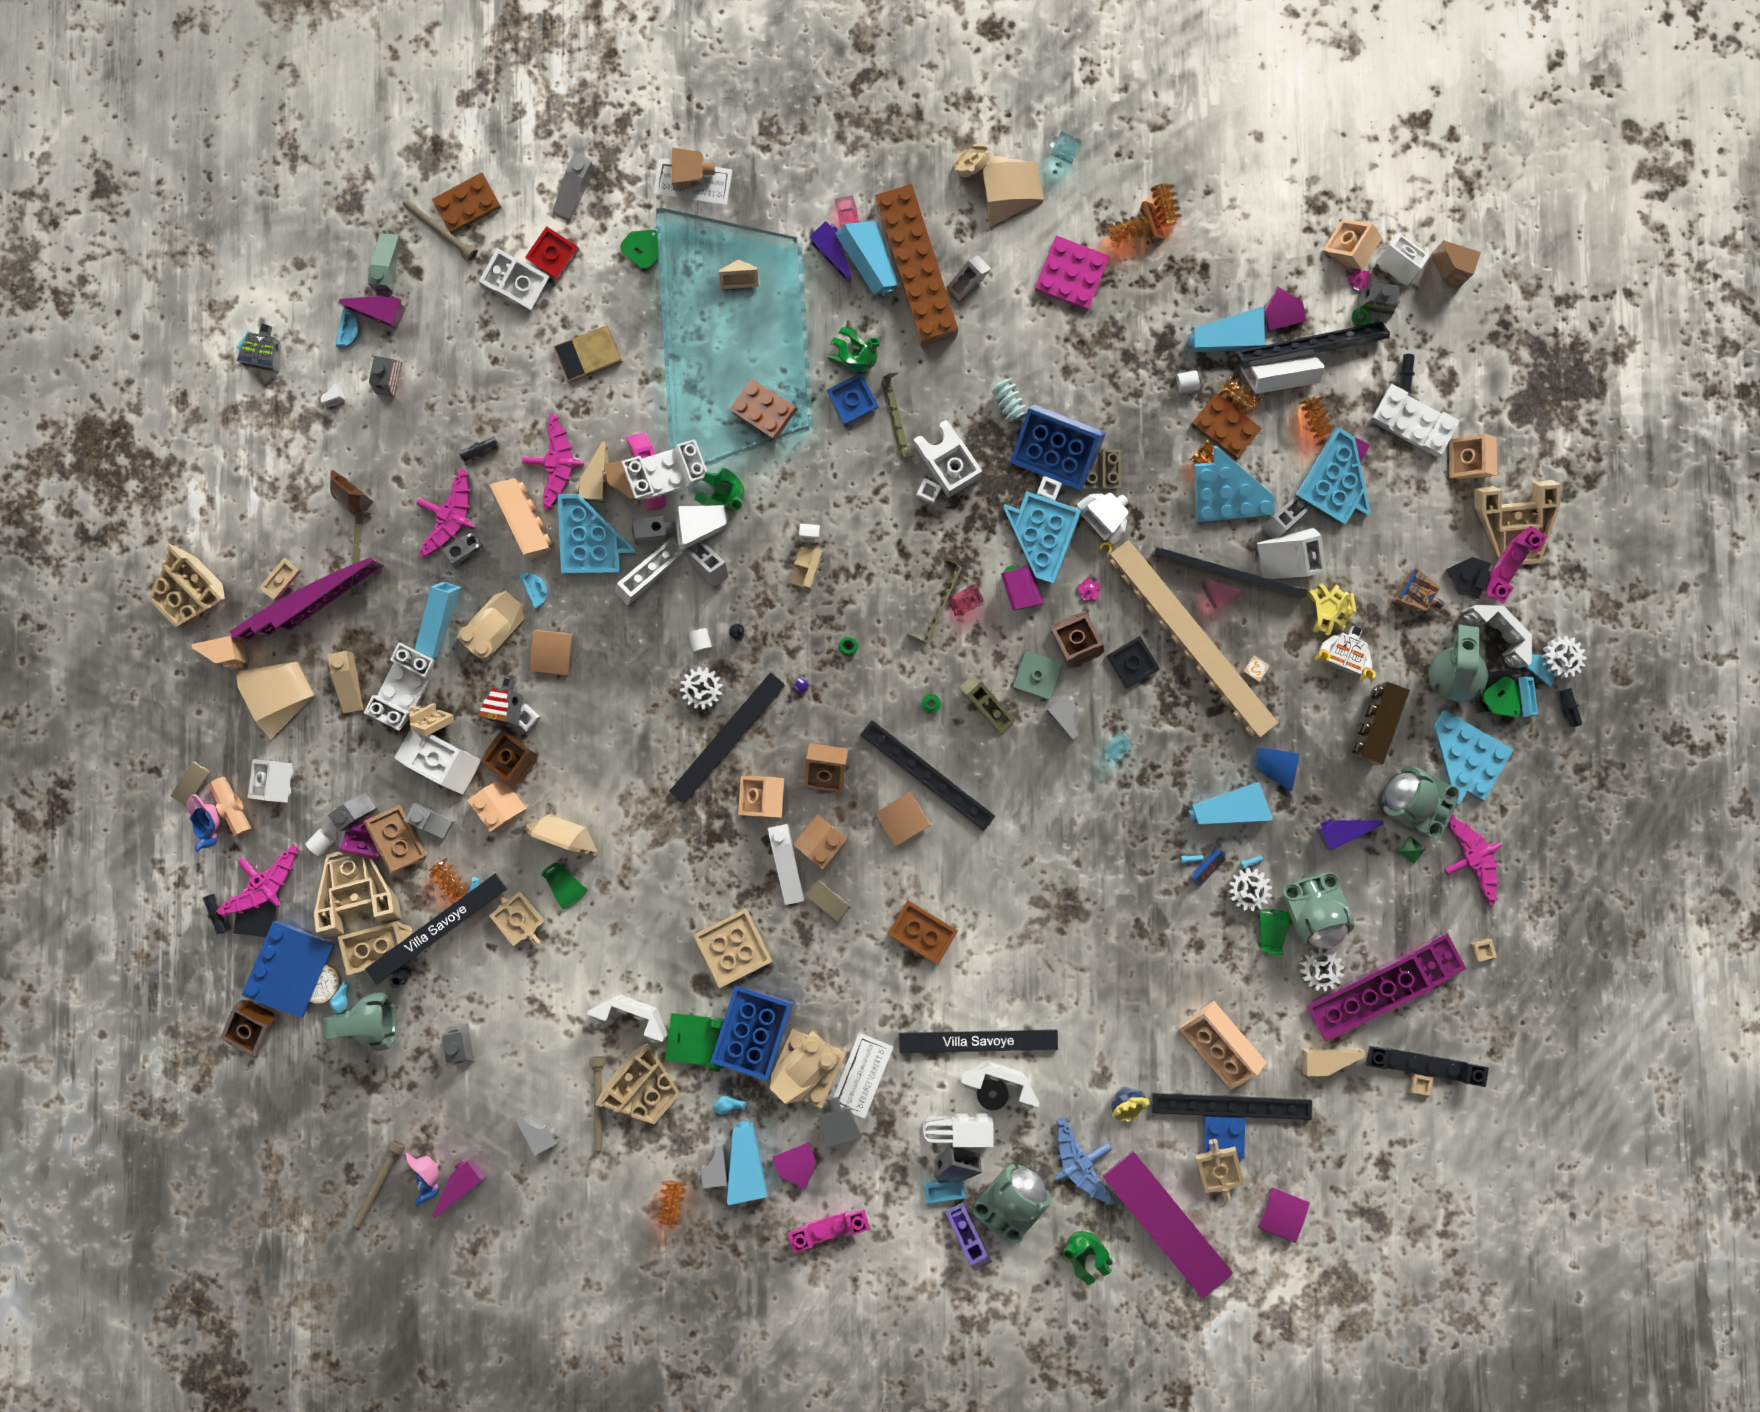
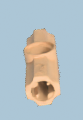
M221 777L211 781L208 786L217 802L216 808L221 817L226 819L234 837L252 829L242 811L243 804L239 797L233 793L227 779Z

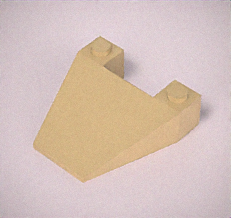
M1552 480L1532 482V501L1502 504V490L1494 486L1474 488V508L1497 559L1499 560L1512 539L1532 526L1548 537L1537 553L1529 552L1521 565L1541 563L1560 506L1561 484Z
M340 851L326 855L314 911L315 928L318 935L324 939L344 935L342 916L373 908L374 918L381 924L401 919L399 900L374 859L340 853Z

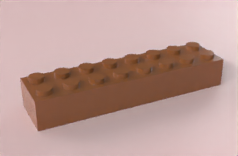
M909 184L875 195V204L920 346L957 336L958 326L913 185Z

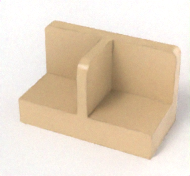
M803 546L800 547L789 582L811 590L823 551L816 548L812 550Z
M283 558L259 589L277 601L288 587L291 589L294 587L291 583L301 570L292 561Z

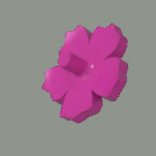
M1354 268L1352 275L1348 276L1347 281L1350 285H1353L1354 290L1358 291L1370 284V279H1368L1371 276L1370 271L1363 270L1361 272L1360 269Z
M1086 578L1083 584H1078L1077 589L1082 594L1081 599L1089 601L1090 597L1092 600L1099 598L1097 590L1101 589V586L1096 581L1092 583V578Z

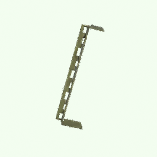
M899 372L888 373L882 377V386L900 459H910L916 455H909L891 378Z
M361 511L355 514L352 564L360 562L361 548H359V543H361L362 529L360 524H362V515L374 513ZM353 583L351 584L350 596L372 597L367 595H357L358 586H353Z
M946 559V561L959 567V570L957 572L955 569L953 574L954 577L952 576L949 584L952 583L950 589H948L947 587L945 591L946 595L942 598L944 603L942 607H940L939 605L937 609L938 613L934 616V618H936V621L934 625L931 622V625L926 633V635L928 636L927 641L925 640V638L922 641L921 639L907 633L908 636L915 638L921 642H929L931 635L936 627V624L940 618V615L954 587V584L962 569L961 566L948 559Z

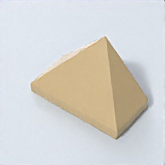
M737 260L719 270L721 289L759 287L758 270L753 265Z

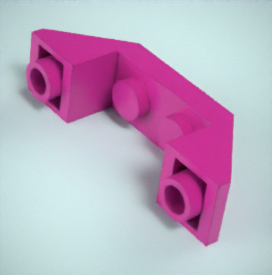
M645 432L626 436L631 456H641L642 459L655 455L653 446ZM665 494L644 499L646 510L666 507Z
M1530 526L1512 539L1490 572L1486 594L1504 604L1514 589L1509 583L1530 551L1534 553L1539 551L1548 536Z
M865 1209L844 1211L806 1223L789 1232L788 1237L793 1253L813 1248V1244L847 1233L855 1235L870 1230V1225Z

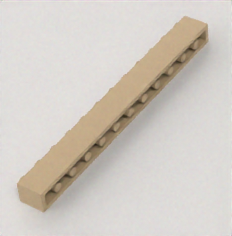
M1127 540L1109 555L1110 565L1122 573L1121 578L1127 585L1131 584L1135 589L1133 592L1139 600L1143 599L1147 604L1146 609L1151 615L1155 614L1158 617L1159 625L1165 631L1168 630L1171 633V639L1177 646L1180 644L1184 649L1183 654L1189 661L1193 660L1197 665L1195 668L1201 676L1205 675L1209 680L1208 685L1212 690H1217L1220 693L1221 701L1227 707L1230 706L1233 709L1234 717L1247 726L1245 728L1247 733L1251 737L1259 738L1274 727L1278 721L1130 540Z

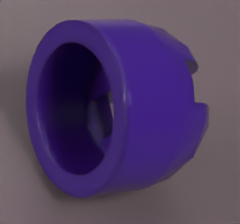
M801 676L792 689L798 693H804L808 689L807 680Z

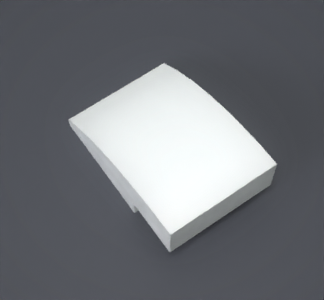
M497 248L479 280V285L517 305L532 310L549 276L517 257H512Z

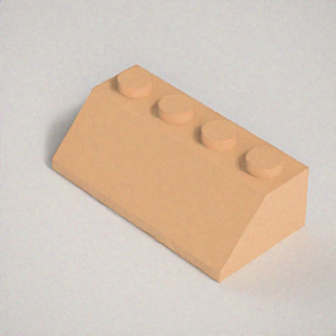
M514 478L490 484L523 555L532 561L552 551L550 547L552 541L548 534L544 535L543 522L539 516H535L533 511L536 508L531 499L527 500L525 495L527 490L523 482L519 483Z
M1215 1001L1200 1009L1179 1028L1180 1032L1230 1090L1256 1077L1266 1064L1262 1056Z

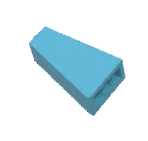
M867 221L843 225L836 232V236L873 295L882 294V296H887L893 293V289L899 283L877 222Z
M1258 307L1194 328L1188 337V344L1192 346V352L1239 351L1264 346V308Z
M441 582L430 587L415 646L416 651L432 659L439 656L462 587L447 582Z
M1255 782L1190 805V810L1188 811L1191 821H1195L1196 824L1273 820L1260 782Z
M748 1120L738 1122L737 1126L733 1129L727 1195L728 1205L768 1196L754 1122L749 1123Z

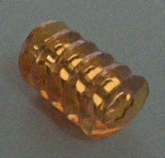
M1159 184L1150 189L1153 192L1152 198L1155 199L1154 206L1157 207L1155 211L1159 214L1157 219L1161 221L1159 223L1161 228L1175 225L1178 219L1182 217V214H1176L1181 209L1180 206L1174 207L1179 200L1172 199V197L1177 195V192L1170 191L1175 188L1174 184Z
M1138 214L1137 218L1131 216L1129 220L1125 218L1122 220V223L1116 221L1115 226L1109 223L1107 227L1108 237L1113 248L1114 242L1121 246L1123 239L1128 244L1129 237L1134 242L1136 241V235L1143 239L1144 232L1148 237L1151 236L1149 222L1142 214Z
M1232 373L1222 385L1219 395L1222 396L1227 393L1226 400L1228 401L1233 398L1232 405L1239 403L1238 410L1245 407L1244 415H1246L1256 407L1263 397L1257 400L1258 394H1250L1251 387L1244 390L1246 383L1238 385L1240 378L1232 380L1234 375Z
M1323 395L1313 396L1299 403L1305 404L1301 408L1302 411H1308L1304 417L1306 419L1311 418L1307 425L1313 426L1310 429L1311 433H1316L1313 439L1330 434L1331 430L1335 427V424H1328L1333 418L1325 416L1330 411L1322 409L1327 404L1319 402L1324 397Z
M444 858L428 871H431L429 877H436L434 883H441L439 889H447L444 895H452L449 901L455 902L469 890L465 889L468 882L460 883L463 876L455 877L458 870L450 871L453 864L445 865L448 858Z
M673 1180L662 1181V1184L667 1188L660 1190L661 1193L665 1194V1197H659V1200L664 1204L657 1206L658 1209L662 1210V1213H656L655 1216L660 1218L658 1222L661 1224L677 1226L680 1224L677 1218L681 1217L682 1214L679 1210L683 1208L680 1202L684 1201L685 1198L681 1194L686 1192V1189L683 1187L686 1184Z

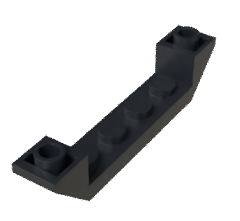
M1369 1046L1366 1066L1388 1068L1433 1076L1486 1087L1489 1067L1469 1062L1380 1046Z

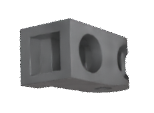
M470 533L442 550L455 568L462 561L469 558L470 555L481 550L483 545L475 533Z

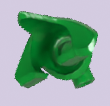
M842 327L839 330V334L850 338L853 348L852 354L849 353L847 343L844 340L834 337L830 345L836 346L839 349L838 355L828 354V359L856 372L870 370L877 362V347L880 345V340L870 338L865 343L854 329Z
M720 468L718 473L706 471L702 481L710 484L714 492L709 496L697 491L694 500L702 506L724 505L725 509H741L745 489L739 478L726 468Z
M1077 1231L1068 1238L1063 1256L1071 1260L1077 1278L1089 1286L1096 1279L1085 1269L1087 1256L1094 1255L1096 1257L1094 1266L1104 1277L1111 1273L1112 1270L1108 1265H1112L1113 1260L1110 1258L1108 1250L1094 1234L1086 1231Z

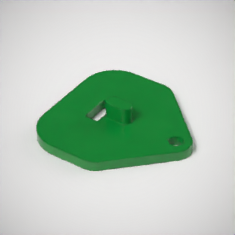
M655 229L630 232L621 243L622 253L640 268H650L660 257L658 232ZM636 248H638L640 252L643 253L641 255L635 251Z
M1503 677L1484 691L1482 696L1483 702L1493 714L1509 717H1518L1520 715V688L1513 679ZM1501 691L1504 692V694L1501 695V696H1498V695H1497V694L1500 693Z

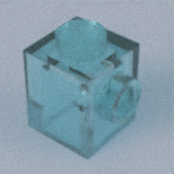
M1061 131L1059 136H1055L1050 147L1053 148L1051 155L1073 164L1081 147L1082 140Z
M1118 731L1101 749L1114 762H1118L1134 744L1131 742L1132 738L1126 732L1121 733Z

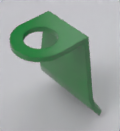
M558 862L551 864L541 873V876L546 878L562 909L569 908L577 903L588 890Z
M1276 909L1260 910V941L1262 951L1271 955H1283L1284 951L1282 948L1291 920L1290 914Z

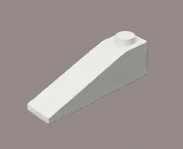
M671 537L617 583L615 593L627 605H630L684 554L682 550H679L675 538Z
M789 824L770 827L768 832L785 905L804 901Z

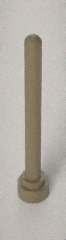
M407 199L403 200L402 204L404 207L459 249L466 261L471 262L476 258L478 250L475 247L463 244Z
M593 1056L589 1058V1064L592 1066V1070H594V1150L596 1153H600L602 1151V1107L595 1105L602 1092V1070L606 1065L605 1056Z
M395 1139L391 1140L388 1146L389 1154L353 1223L354 1229L361 1227L395 1158L403 1153L406 1147L403 1142Z

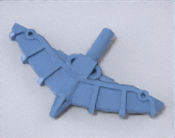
M1064 1116L1060 1117L1059 1121H1056V1124L1059 1125L1056 1142H1059L1060 1155H1058V1159L1062 1160L1063 1170L1055 1177L1056 1181L1069 1177L1076 1184L1075 1187H1080L1089 1193L1091 1199L1095 1197L1105 1202V1206L1114 1204L1115 1202L1109 1190L1097 1178L1092 1163L1112 1150L1110 1145L1107 1143L1087 1155L1077 1144L1074 1133Z

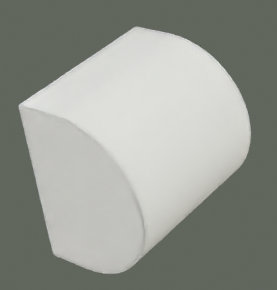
M1197 371L1176 374L1179 394L1199 391L1200 381Z
M924 478L916 497L934 505L942 486Z
M800 524V542L819 543L820 525Z
M707 628L688 633L693 653L712 648Z
M524 704L521 707L519 726L527 732L538 723L541 717L527 704Z
M319 829L305 845L311 852L321 857L335 842L322 829Z

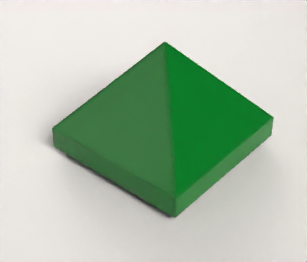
M1410 836L1398 852L1412 864H1415L1426 848Z

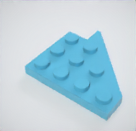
M1336 427L1295 495L1346 525L1355 509L1366 516H1370L1371 512L1355 437L1340 427Z
M1213 446L1214 462L1194 464L1197 523L1275 514L1274 495L1217 446Z
M1026 491L1020 509L1005 504L1004 509L1035 577L1055 584L1082 510Z
M558 494L561 573L620 572V553H635L636 548L579 494Z
M1443 710L1433 729L1449 785L1455 786L1459 790V798L1456 805H1460L1467 792L1485 801L1513 749L1448 711Z

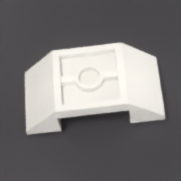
M695 439L677 444L674 449L642 459L641 456H637L621 462L635 499H650L686 488L702 480L707 471Z
M1474 605L1461 612L1464 616L1463 619L1469 625L1477 626L1488 621L1493 628L1498 629L1502 633L1505 641L1512 643L1502 654L1505 658V663L1509 667L1517 669L1529 666L1532 663V634L1504 606Z
M398 643L390 659L394 663L378 695H372L364 711L365 714L397 730H400L410 719V705L418 706L432 678L435 661L402 643Z
M411 729L395 756V759L406 767L464 795L481 764V759L462 751L432 734L425 737Z
M622 995L588 1010L587 1015L592 1016V1020L602 1023L613 1016L614 1010L622 1014L629 1012L634 1014V1018L638 1020H649L644 1032V1036L648 1037L647 1040L659 1043V1041L663 1042L668 1037V1031L657 1008Z
M984 1061L960 1075V1081L964 1088L973 1091L976 1088L981 1089L985 1074L988 1075L989 1079L999 1081L1000 1078L1004 1079L1011 1086H1019L1016 1096L1022 1103V1106L1033 1109V1106L1039 1107L1040 1103L1023 1072Z

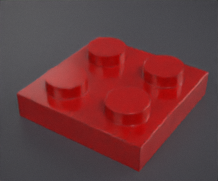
M546 226L525 258L558 280L578 252L579 247Z

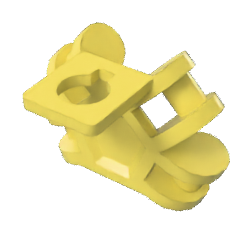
M1322 583L1317 585L1316 589L1308 590L1307 594L1315 603L1317 620L1314 624L1313 632L1318 633L1321 631L1329 636L1333 625L1343 631L1346 628L1345 624L1347 621L1352 620V614L1356 613L1354 594L1341 591L1339 589L1340 586L1337 584L1330 592ZM1322 594L1324 598L1319 599L1318 596ZM1323 619L1329 620L1327 625L1322 624Z

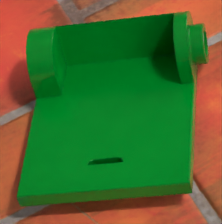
M671 1013L665 1061L700 1064L708 1067V1071L720 1072V1069L724 1067L711 1063V1059L724 1018Z

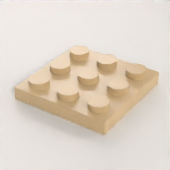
M747 908L693 935L719 988L773 962Z
M794 1029L791 1030L774 1070L807 1037L806 1034ZM832 1046L830 1047L841 1059L802 1099L821 1109L846 1055L845 1052ZM771 1077L768 1081V1085L771 1084Z

